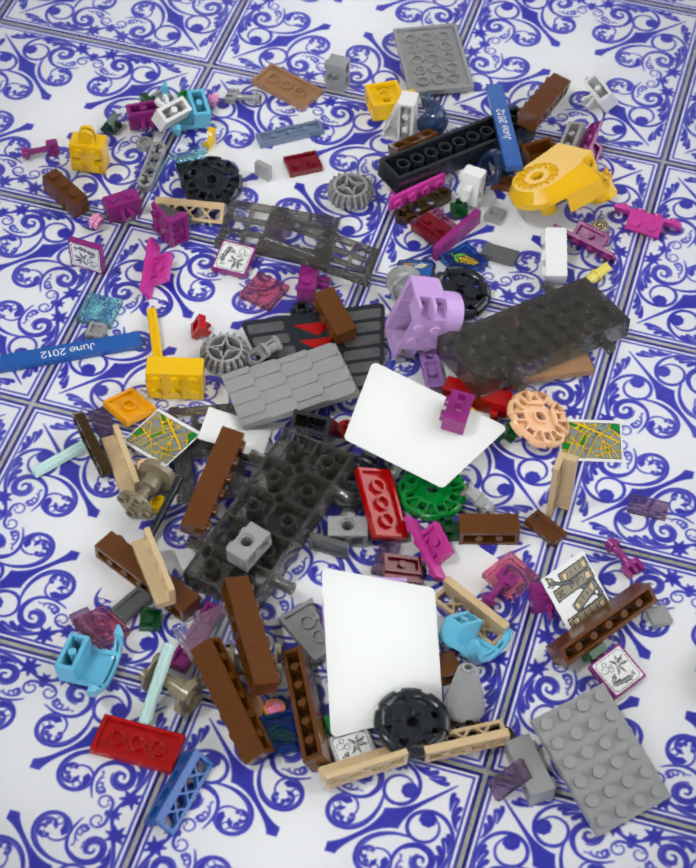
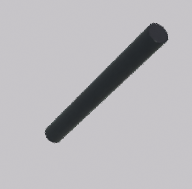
M181 476L176 477L150 527L153 537H155L184 480Z

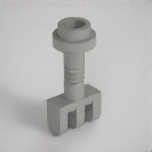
M230 88L224 98V103L235 105L236 101L240 100L250 101L253 105L261 104L262 95L258 92H254L253 95L240 94L239 89Z

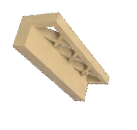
M155 196V202L158 206L159 204L166 205L167 207L174 206L173 209L184 207L187 214L193 216L191 212L194 209H202L205 214L200 218L193 216L191 221L223 224L224 211H226L227 207L225 203ZM212 210L220 211L219 220H213L208 214Z
M118 424L113 425L114 435L101 438V443L119 492L130 490L138 493L141 489L139 486L140 480Z
M559 451L552 470L546 516L548 518L552 517L555 507L569 510L579 456Z
M150 527L143 528L144 538L132 541L131 546L156 609L176 604L175 588Z
M450 576L443 580V588L435 595L436 606L448 615L456 614L455 608H463L483 620L482 627L477 636L495 646L505 630L510 628V623ZM446 594L452 599V603H443L439 599ZM493 632L498 637L491 641L486 637L485 633Z
M503 719L453 729L446 736V740L452 736L458 739L427 746L423 742L420 746H424L425 763L504 746L505 741L510 740L509 729L505 728ZM499 726L500 728L499 730L488 732L492 727ZM475 731L478 733L477 735L468 736L470 732Z
M382 747L318 767V773L324 789L328 790L407 765L409 753L407 748L391 752L387 748Z

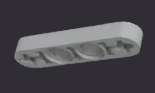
M154 142L149 149L137 180L138 190L142 193L152 191L166 156V145L163 142ZM151 160H158V162H156V163H152V162H150V161H151ZM148 171L154 172L153 174H146Z

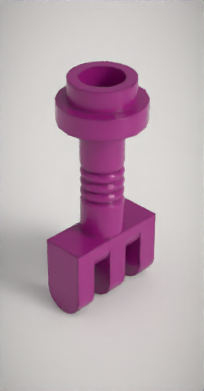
M57 139L45 140L46 146L28 149V146H24V148H21L22 158L30 159V155L48 152L49 157L60 155Z
M612 537L605 542V550L608 553L613 551L624 565L621 566L620 571L626 578L630 579L633 575L638 574L639 571L644 570L645 566L636 556L630 560L619 547L620 541Z
M505 565L502 566L495 576L499 579V582L488 595L483 594L480 601L489 608L496 605L494 599L506 585L512 589L520 579L518 575L512 581L509 579L514 573L512 570L505 576L503 574L507 570Z

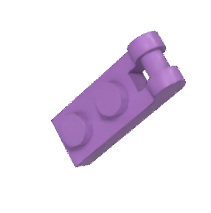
M431 349L429 352L418 351V360L425 387L435 392L442 391L445 382L437 349Z

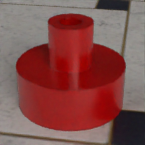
M345 419L338 423L337 435L342 439H345L344 436L350 420Z

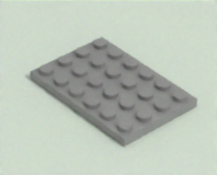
M456 23L393 29V37L407 90L413 89L419 93V96H422L428 90L431 95L474 91V83Z
M604 683L529 722L597 838L671 797Z

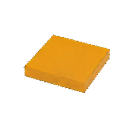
M133 387L104 400L102 405L126 428L151 416L156 411V407Z

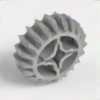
M344 171V174L338 173L337 176H333L332 180L329 181L327 193L331 205H335L336 208L341 207L342 211L344 209H348V211L354 209L357 211L358 208L363 210L364 206H368L374 195L372 182H370L369 178L365 177V174L360 175L359 172L353 173L351 171L347 173Z
M228 331L226 334L220 332L219 335L213 334L212 338L207 337V340L203 342L200 349V358H204V365L208 372L213 371L214 375L218 373L223 375L247 366V354L250 349L246 340H243L241 336L237 337L235 333L230 335Z

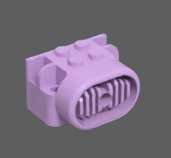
M409 275L384 324L393 358L397 359L401 349H405L408 356H414L417 350L430 351L431 349L444 351L450 348L464 320L465 309L462 296L455 291H444L438 278Z

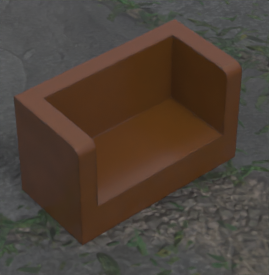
M551 137L520 145L519 152L523 168L556 145Z

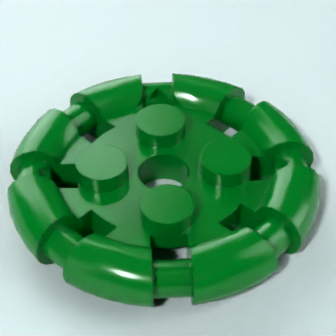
M407 471L397 487L398 499L401 500L400 504L403 509L413 517L415 515L421 517L420 520L437 522L442 518H452L462 510V505L467 501L465 496H460L461 491L466 488L464 479L460 474L445 487H438ZM433 488L436 489L437 492L430 493L428 492V490ZM420 505L423 506V507H425V509H424V510L420 509V508H419Z

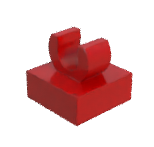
M198 314L191 323L192 339L198 340L201 336L209 337L212 331L208 330L211 324L206 322L205 315Z

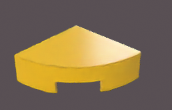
M209 127L206 132L208 138L203 143L204 150L209 151L216 141V130L214 127Z

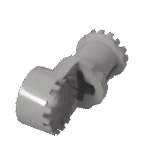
M273 335L267 342H261L251 351L249 350L247 354L248 364L250 366L260 364L269 358L273 352L282 350L283 344H280L282 342L278 339V336ZM258 355L261 359L253 361L251 357Z
M470 481L465 486L466 488L461 491L460 496H465L473 503L477 514H494L496 511L495 504L492 505V502L485 498L486 493L480 492Z

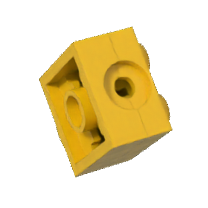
M397 80L365 85V103L373 122L388 119L402 92ZM413 89L406 90V91L416 92V91L413 90Z
M89 125L81 126L79 132L73 131L68 145L72 170L105 174L110 161L107 135L95 134L94 128Z

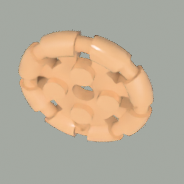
M523 390L513 395L512 400L507 405V417L511 420L510 425L514 432L520 438L526 439L528 444L537 448L544 449L548 447L553 449L562 445L565 442V438L568 437L570 429L569 421L566 420V413L557 401L554 402L549 398V395L543 392Z

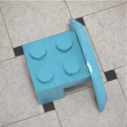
M166 81L163 82L161 87V97L164 94L169 97ZM203 88L187 91L186 101L191 106L192 111L187 119L169 128L176 136H180L183 130L210 127L211 111Z
M468 611L446 616L438 639L443 641L445 646L458 650L470 663L477 665L497 657L512 639L513 630L511 628L506 629L498 643L493 646L477 636L483 620Z
M117 624L114 631L113 650L94 647L90 636L70 632L54 665L59 680L87 686L86 693L92 698L97 697L106 690L116 673L122 655L124 634L120 624Z

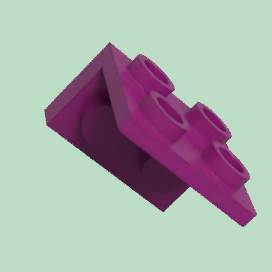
M156 202L151 203L152 228L161 235L164 243L173 248L190 240L188 214L185 211L168 217Z

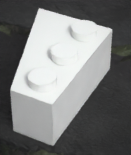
M402 90L384 125L380 136L381 139L399 141L416 134L419 93Z
M545 227L544 234L540 236V244H542L541 261H543L541 277H544V283L566 284L567 228Z

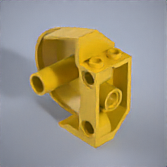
M557 143L526 165L522 171H518L512 180L508 195L512 205L516 208L526 211L540 210L543 216H550L556 213L558 209L556 204L565 199L570 211L573 212L602 196L606 191L592 150Z

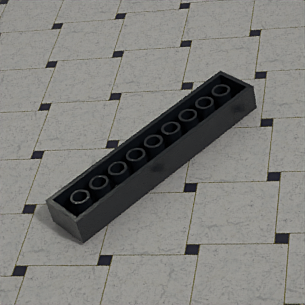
M516 105L509 108L517 144L520 146L534 140L536 131L532 132L516 124L518 121L516 116L520 109ZM492 115L380 158L378 176L397 194L444 172L448 175L465 168L468 164L478 163L480 157L487 150L499 147Z

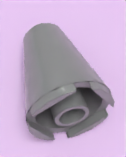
M463 663L458 666L443 700V704L446 707L444 709L445 712L449 713L450 719L455 722L466 723V720L476 722L483 717L485 712L479 670L472 663Z

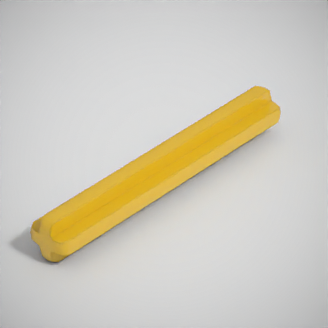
M155 307L147 308L152 355L154 357H163L157 311Z

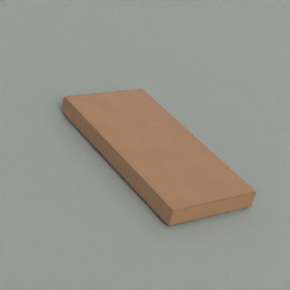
M270 63L251 80V84L301 111H304L323 94V89L273 63Z
M584 344L513 352L512 356L522 383L594 375L595 372Z

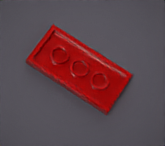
M357 467L354 472L371 539L406 541L409 537L391 469Z
M104 714L89 750L94 755L171 775L185 743L186 735Z

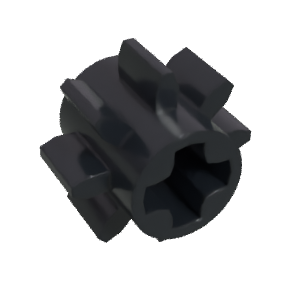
M298 301L293 303V308L290 309L291 315L313 312V308H310V303L306 301Z

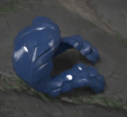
M428 90L421 97L422 107L427 109L417 119L418 130L421 132L430 128L441 135L448 126V117L445 109L438 101L429 99L431 93Z
M500 147L491 148L480 157L479 168L488 170V162L495 166L494 176L485 180L486 187L498 184L502 175L510 176L515 172L505 171Z

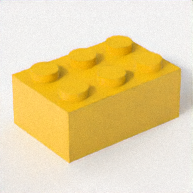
M147 356L145 378L148 398L204 400L206 385L204 358Z

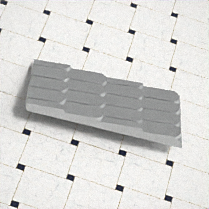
M328 343L308 351L305 349L277 360L271 359L251 367L245 366L221 375L240 423L245 430L292 417L294 409L309 412L360 396V391L336 343Z

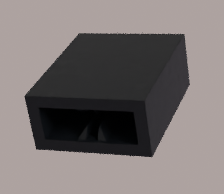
M294 409L289 428L300 434L334 441L338 422L331 417Z

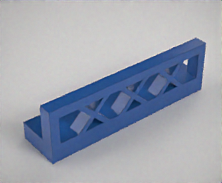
M197 748L184 751L146 816L144 823L149 827L159 826L167 834L174 836L214 763ZM198 760L206 765L202 773H197L196 763ZM193 777L194 787L192 791H187L186 781L188 778ZM178 795H183L184 805L182 809H177L176 799ZM168 813L173 814L174 823L171 827L164 822Z

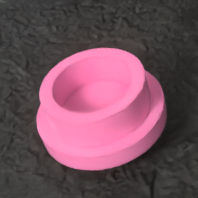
M216 92L208 96L209 108H216L219 98Z
M93 214L88 221L90 229L98 230L104 221L101 214Z

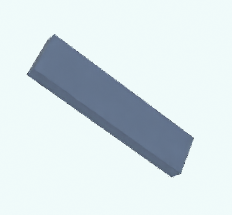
M318 119L256 133V140L260 149L324 135V128Z

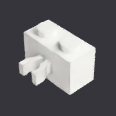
M597 72L583 82L590 91L589 95L581 98L584 104L589 101L585 105L588 110L595 103H598L606 113L619 103Z
M166 94L162 96L164 102L160 101L159 98L155 99L154 103L160 108L156 109L151 120L160 132L178 124L189 116L192 108L183 96L169 102V97Z
M468 164L464 170L460 171L458 177L460 184L457 187L456 194H458V198L461 201L467 202V205L473 207L478 206L483 198L487 170Z

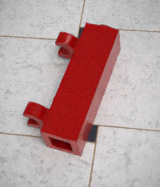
M452 376L447 377L442 390L443 396H450L452 389L475 395L472 404L474 409L489 414L490 419L496 422L498 417L507 419V405L512 400L513 393Z

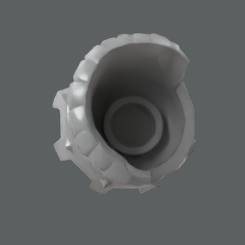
M399 265L391 269L387 274L386 286L391 292V299L393 301L398 299L409 275L420 276L416 268L410 265Z

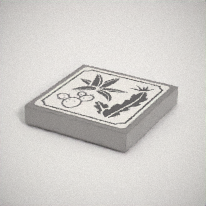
M368 729L338 737H327L329 750L334 762L376 749Z

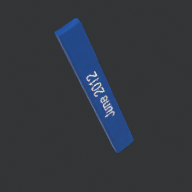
M486 84L485 89L505 171H522L523 164L503 84Z
M136 331L0 355V373L143 349L140 333Z

